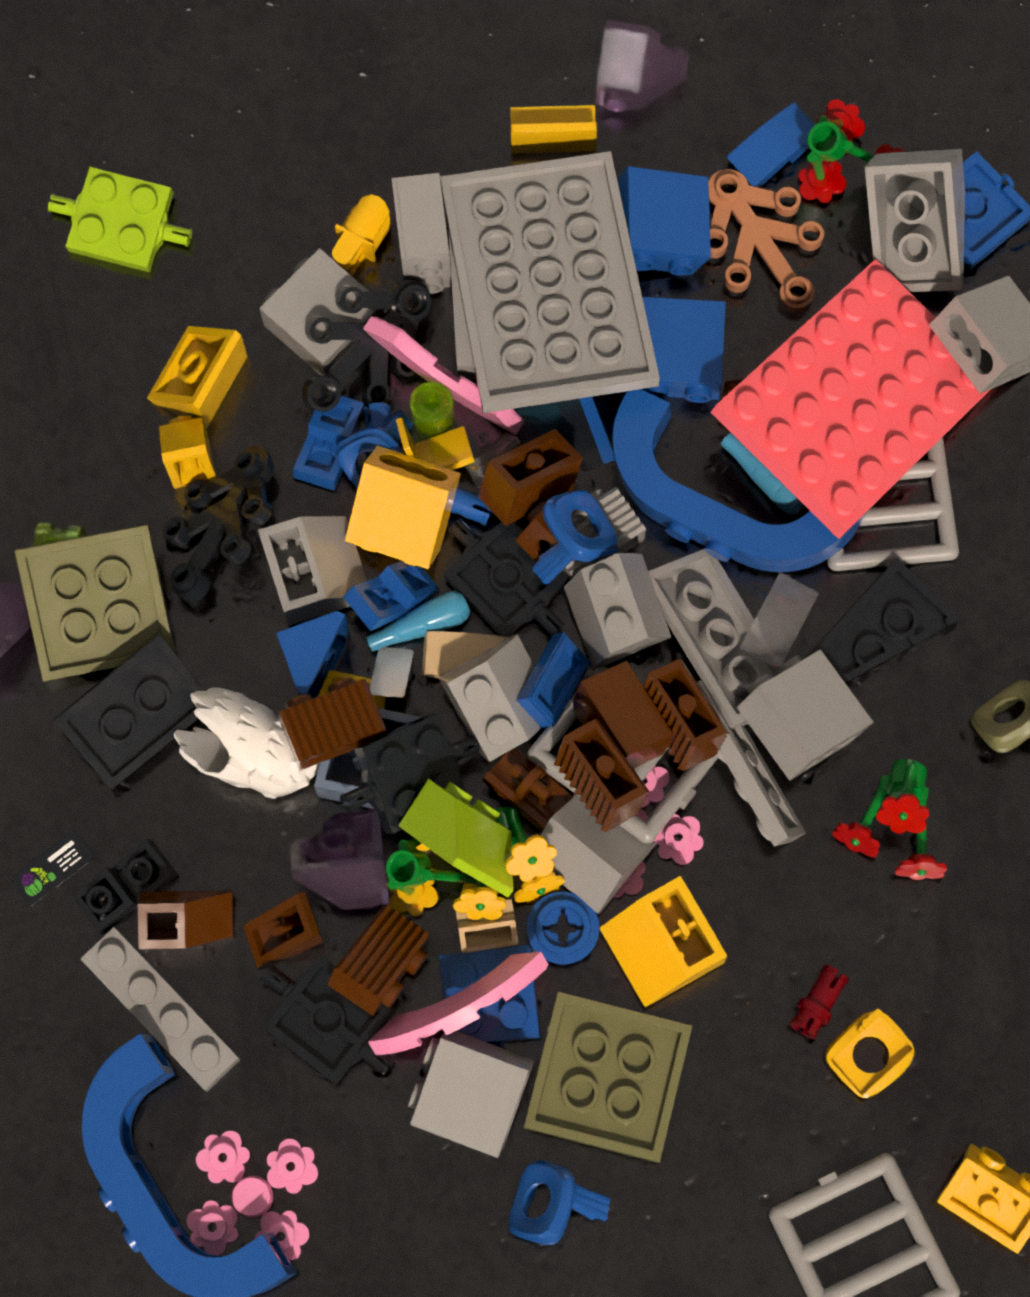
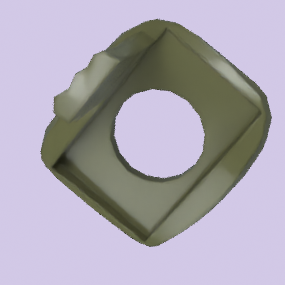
M1022 679L1009 685L978 708L971 717L974 729L986 744L996 752L1004 753L1011 751L1030 737V681ZM1023 701L1026 704L1024 712L1017 719L1008 723H997L994 721L996 714L1008 709L1016 702Z

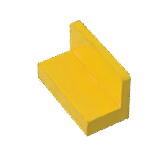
M595 105L510 107L511 154L596 151L597 123L595 120Z

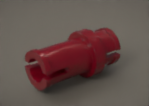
M823 965L821 973L807 997H801L795 1007L798 1012L789 1024L796 1031L799 1027L803 1028L800 1034L815 1039L821 1025L829 1023L832 1017L830 1010L849 981V978L844 973L836 976L839 971L838 969L829 965Z

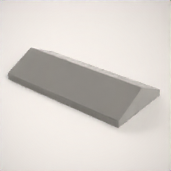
M702 549L648 571L668 626L729 727L732 729L748 725L737 709L750 695L746 688L766 673L771 678L778 675L777 670L782 664L720 562Z

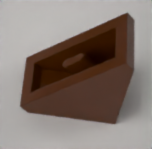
M305 892L295 894L243 925L257 968L268 966L325 945L310 901Z

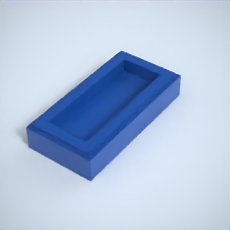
M565 632L552 635L516 700L543 730L549 726L554 727L590 664V660Z

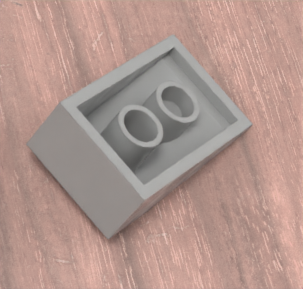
M962 149L876 154L865 166L873 261L875 259L879 261L909 292L962 290L965 225V183Z

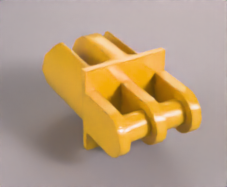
M372 194L362 197L358 204L353 207L342 226L335 225L338 242L332 250V257L352 277L365 258L375 263V252L390 229L389 210L383 199Z

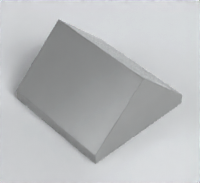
M575 795L550 818L541 836L546 839L547 844L554 845L557 850L556 857L552 859L554 862L552 872L556 876H563L565 882L562 885L580 897L596 913L600 914L654 848L656 843L654 841L643 843L619 825L608 832L600 831L601 824L595 823L596 817L590 816L591 810L585 809L586 803L581 802L580 797Z

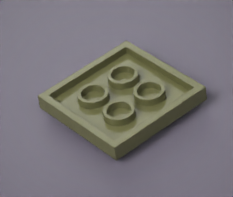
M149 523L15 550L43 682L116 668L157 634L161 635L176 654Z
M558 992L524 1129L660 1163L692 1026Z

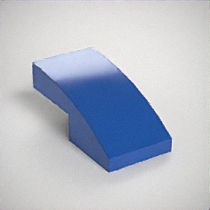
M794 102L751 134L727 158L753 187L761 188L788 161L793 164L809 149L808 134L815 124Z
M341 396L339 403L332 410L326 412L314 410L308 424V436L293 468V478L335 491L343 471L337 456L336 447L339 442L357 432L363 413V402Z
M403 561L388 565L379 577L352 586L343 598L368 629L372 631L434 597L440 589L422 567L411 566Z

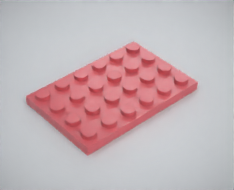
M875 259L717 403L710 413L840 539L990 390L981 394L977 391L929 326L936 317Z

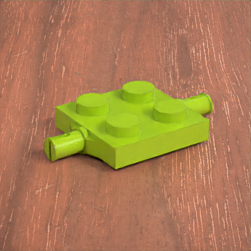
M89 167L83 190L76 200L52 194L50 196L52 202L49 201L48 203L49 212L71 216L72 226L65 246L69 252L150 272L155 254L162 246L164 240L188 247L190 245L189 239H192V229L169 224L168 211L174 194L171 187Z

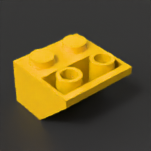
M681 876L643 896L599 928L644 1008L721 966L727 958L726 952Z

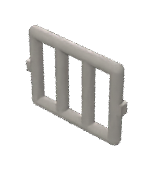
M943 437L927 452L928 460L918 461L900 479L908 480L931 477L934 502L873 507L867 511L860 526L937 519L940 544L844 553L842 548L827 559L828 567L831 570L845 571L885 567L886 569L896 558L904 565L949 561L958 557L959 546Z
M599 666L591 673V675L588 678L598 673H601L609 668L606 666ZM574 694L566 704L554 727L549 726L543 731L529 748L527 756L536 766L541 764L547 769V774L575 793L576 788L569 787L570 781L564 780L565 774L559 772L560 766L554 765L556 757L550 753L577 720L573 709ZM663 755L633 768L642 781ZM717 755L685 770L646 821L635 815L619 826L643 843L653 842L679 807L684 810L696 794L694 788L718 759Z
M883 1153L838 1176L836 1172L826 1175L817 1180L819 1185L772 1207L769 1211V1219L807 1297H853L924 1261L938 1288L919 1297L960 1296V1288L895 1158L889 1153ZM881 1175L883 1176L895 1201L805 1245L802 1244L791 1219ZM904 1218L916 1242L915 1245L824 1289L812 1262Z

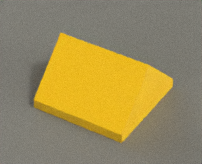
M188 326L147 399L178 416H193L195 419L202 417L207 429L248 357L242 335L236 330Z

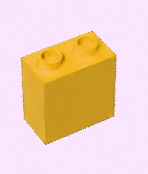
M377 445L364 462L345 541L360 546L364 550L378 552L399 559L405 564L429 569L441 550L461 473Z

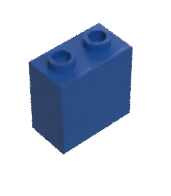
M627 166L617 177L636 270L666 271L677 276L694 274L711 258L708 177Z
M642 297L660 377L658 387L642 390L663 400L667 397L685 398L687 401L694 403L719 400L723 372L726 301Z

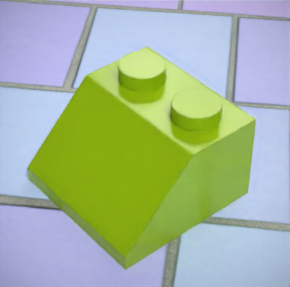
M428 779L398 826L452 866L509 898L514 890L513 875L506 871L505 862L512 856V834L509 829L496 821L501 813L480 799H477L474 805L469 804L473 796L452 782H449L446 788H443Z

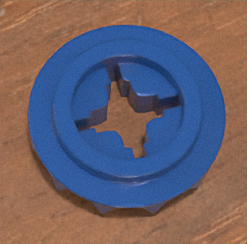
M551 893L541 898L531 909L527 919V937L532 949L535 952H542L548 962L564 966L582 961L595 948L599 936L598 916L589 905L574 893ZM561 910H565V917H567L569 925L583 928V930H576V932L568 934L565 947H561V941H558L557 933L542 929L557 925L558 917L561 916Z

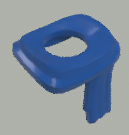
M395 411L382 428L378 426L366 427L337 444L336 452L340 465L356 489H358L362 473L357 465L359 455L365 452H373L377 445L405 454L399 445L401 438L396 419L402 417L408 431L412 429L413 423L409 421L403 411Z
M575 490L553 496L547 500L542 510L543 518L558 543L540 555L539 561L532 567V570L541 578L544 584H549L574 559L591 562L611 556L617 552L616 544L618 538L616 532L598 502L590 493L584 490ZM574 510H581L588 514L597 537L588 538L576 530L571 520V514Z
M537 1160L529 1164L521 1176L510 1211L508 1229L513 1235L542 1245H554L562 1238L572 1209L590 1220L597 1218L606 1221L608 1219L611 1198L578 1185L568 1168L547 1161ZM546 1184L550 1190L549 1205L541 1216L535 1219L530 1218L527 1210L533 1200L537 1186Z

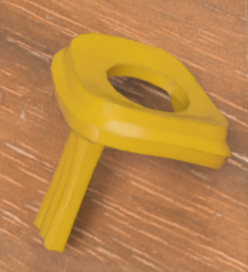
M876 1009L875 1011L862 1014L827 1048L825 1059L841 1081L856 1095L862 1098H869L884 1090L905 1072L914 1058L915 1050L912 1042L887 1014L883 1013L880 1009ZM863 1038H878L888 1049V1062L877 1073L863 1072L854 1063V1046Z

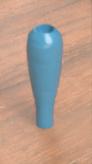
M729 433L723 439L721 446L737 460L750 478L779 509L788 515H798L806 508L732 433Z
M447 591L421 604L388 626L365 638L371 652H374L389 645L422 638L427 631H445L446 629L454 628L464 623L471 612L461 592Z

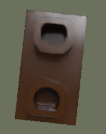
M516 747L506 752L482 779L488 787L541 832L545 829L550 818L574 797L546 774V768L541 764L536 766Z

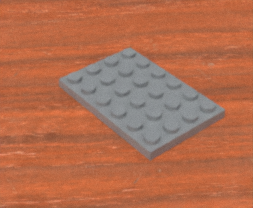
M611 151L440 176L442 198L483 413L659 386L658 367Z

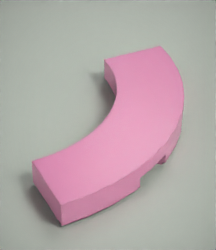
M371 316L363 329L393 356L465 407L515 435L523 425L522 418L513 409L483 413L478 386L461 375L457 378L448 369L438 364V359L413 340L403 329L376 316Z
M542 952L511 954L487 975L460 992L425 1008L396 1014L368 1043L375 1055H386L421 1046L422 1041L420 1038L434 1035L442 1029L448 1035L479 1019L480 1015L477 1011L480 1008L487 1007L502 997L505 1001L512 998L545 971L549 964Z

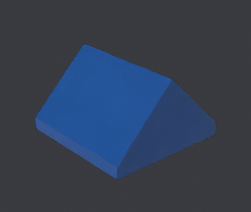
M338 611L276 633L299 696L310 694L312 699L316 698L320 693L329 670L335 671L346 649L351 635L345 614Z

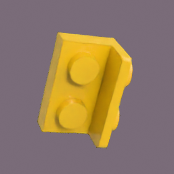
M970 1144L962 1162L940 1193L937 1202L1018 1254L1030 1237V1174L1024 1172L1020 1175L1006 1166L1004 1158L988 1147L980 1149Z

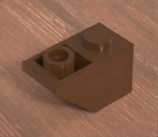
M232 890L140 893L138 900L139 949L189 948L233 937Z

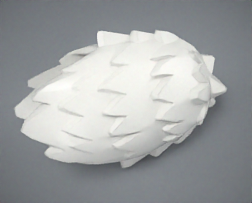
M213 687L207 691L191 693V700L197 707L194 710L195 716L211 731L199 727H194L193 731L176 730L174 738L180 746L179 753L191 765L198 768V771L219 778L239 788L254 789L265 797L274 799L308 786L310 780L317 774L319 764L299 771L281 727L279 717L264 704L253 701L242 693L224 688Z

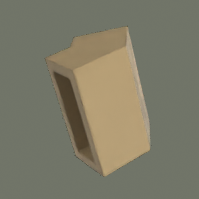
M512 899L506 900L507 904L502 909V917L496 920H488L483 917L479 920H471L466 916V913L456 911L462 953L519 945Z

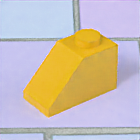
M180 416L170 420L168 425L159 426L162 459L174 489L186 487L196 479L209 482L217 478L208 433L202 417L195 419L193 416Z

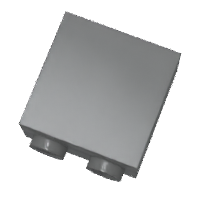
M440 173L392 178L404 280L421 282L430 294L438 293L445 287H452Z
M319 248L310 258L306 257L297 264L291 277L280 288L276 287L267 294L259 309L264 326L319 375L323 376L358 340H331L326 344L311 342L305 334L307 322L313 317H324L332 322L367 323L371 316L381 318L384 315V309L362 308L358 313L342 312L335 302L336 294L341 288L350 286L357 287L362 292L369 291ZM349 292L345 297V304L351 308L356 302L353 292ZM322 322L318 323L314 330L317 338L323 337L326 332L325 325Z
M1010 276L956 296L929 324L980 394L1030 372V303Z
M821 649L803 660L799 655L793 657L778 668L777 672L779 674L773 678L766 673L756 679L746 688L750 695L737 707L789 781L850 744L874 723Z
M458 1031L448 1035L444 1032L440 1040L432 1038L423 1064L430 1066L425 1083L417 1081L408 1107L415 1109L410 1125L498 1158L506 1143L535 1060Z

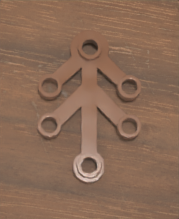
M724 169L716 172L708 181L709 202L715 207L710 225V239H719L723 245L720 248H711V258H719L727 250L728 237L725 232L731 212L741 225L733 263L725 272V286L735 293L743 292L749 287L751 280L749 266L755 246L781 285L779 292L781 307L791 314L806 312L813 302L814 287L807 278L796 276L772 239L798 244L804 250L814 251L821 246L824 230L822 226L814 221H808L798 226L758 217L749 206L750 204L773 208L781 216H793L798 212L801 202V196L796 189L784 187L775 192L749 186L745 176L736 170ZM730 184L736 188V191L725 193L721 190V186ZM789 197L794 200L795 204L791 207H786L780 203V199ZM807 231L815 232L818 239L808 241L803 237V233ZM733 273H741L744 275L745 281L735 283L730 279V276ZM799 286L804 289L805 294L796 297L790 293V288Z

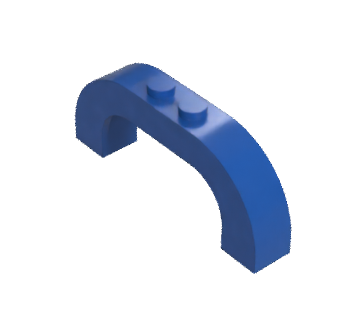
M642 389L626 392L618 408L613 428V449L618 474L625 491L634 504L652 520L665 526V532L671 537L684 543H688L692 539L706 546L704 550L709 555L723 562H728L731 558L741 564L762 571L791 572L810 568L829 559L849 542L859 528L866 513L840 539L811 511L791 523L782 525L765 524L675 482L660 469L655 459L657 444L672 418L670 403Z
M140 1033L121 1046L105 1061L95 1075L84 1102L82 1113L83 1145L89 1165L101 1185L98 1188V1194L102 1202L111 1212L117 1211L125 1225L122 1228V1234L130 1248L136 1253L140 1251L150 1267L164 1281L183 1293L193 1297H251L275 1288L297 1274V1271L274 1233L262 1234L238 1251L227 1256L214 1255L202 1250L188 1237L139 1156L132 1137V1124L137 1107L148 1093L176 1075L153 1035Z

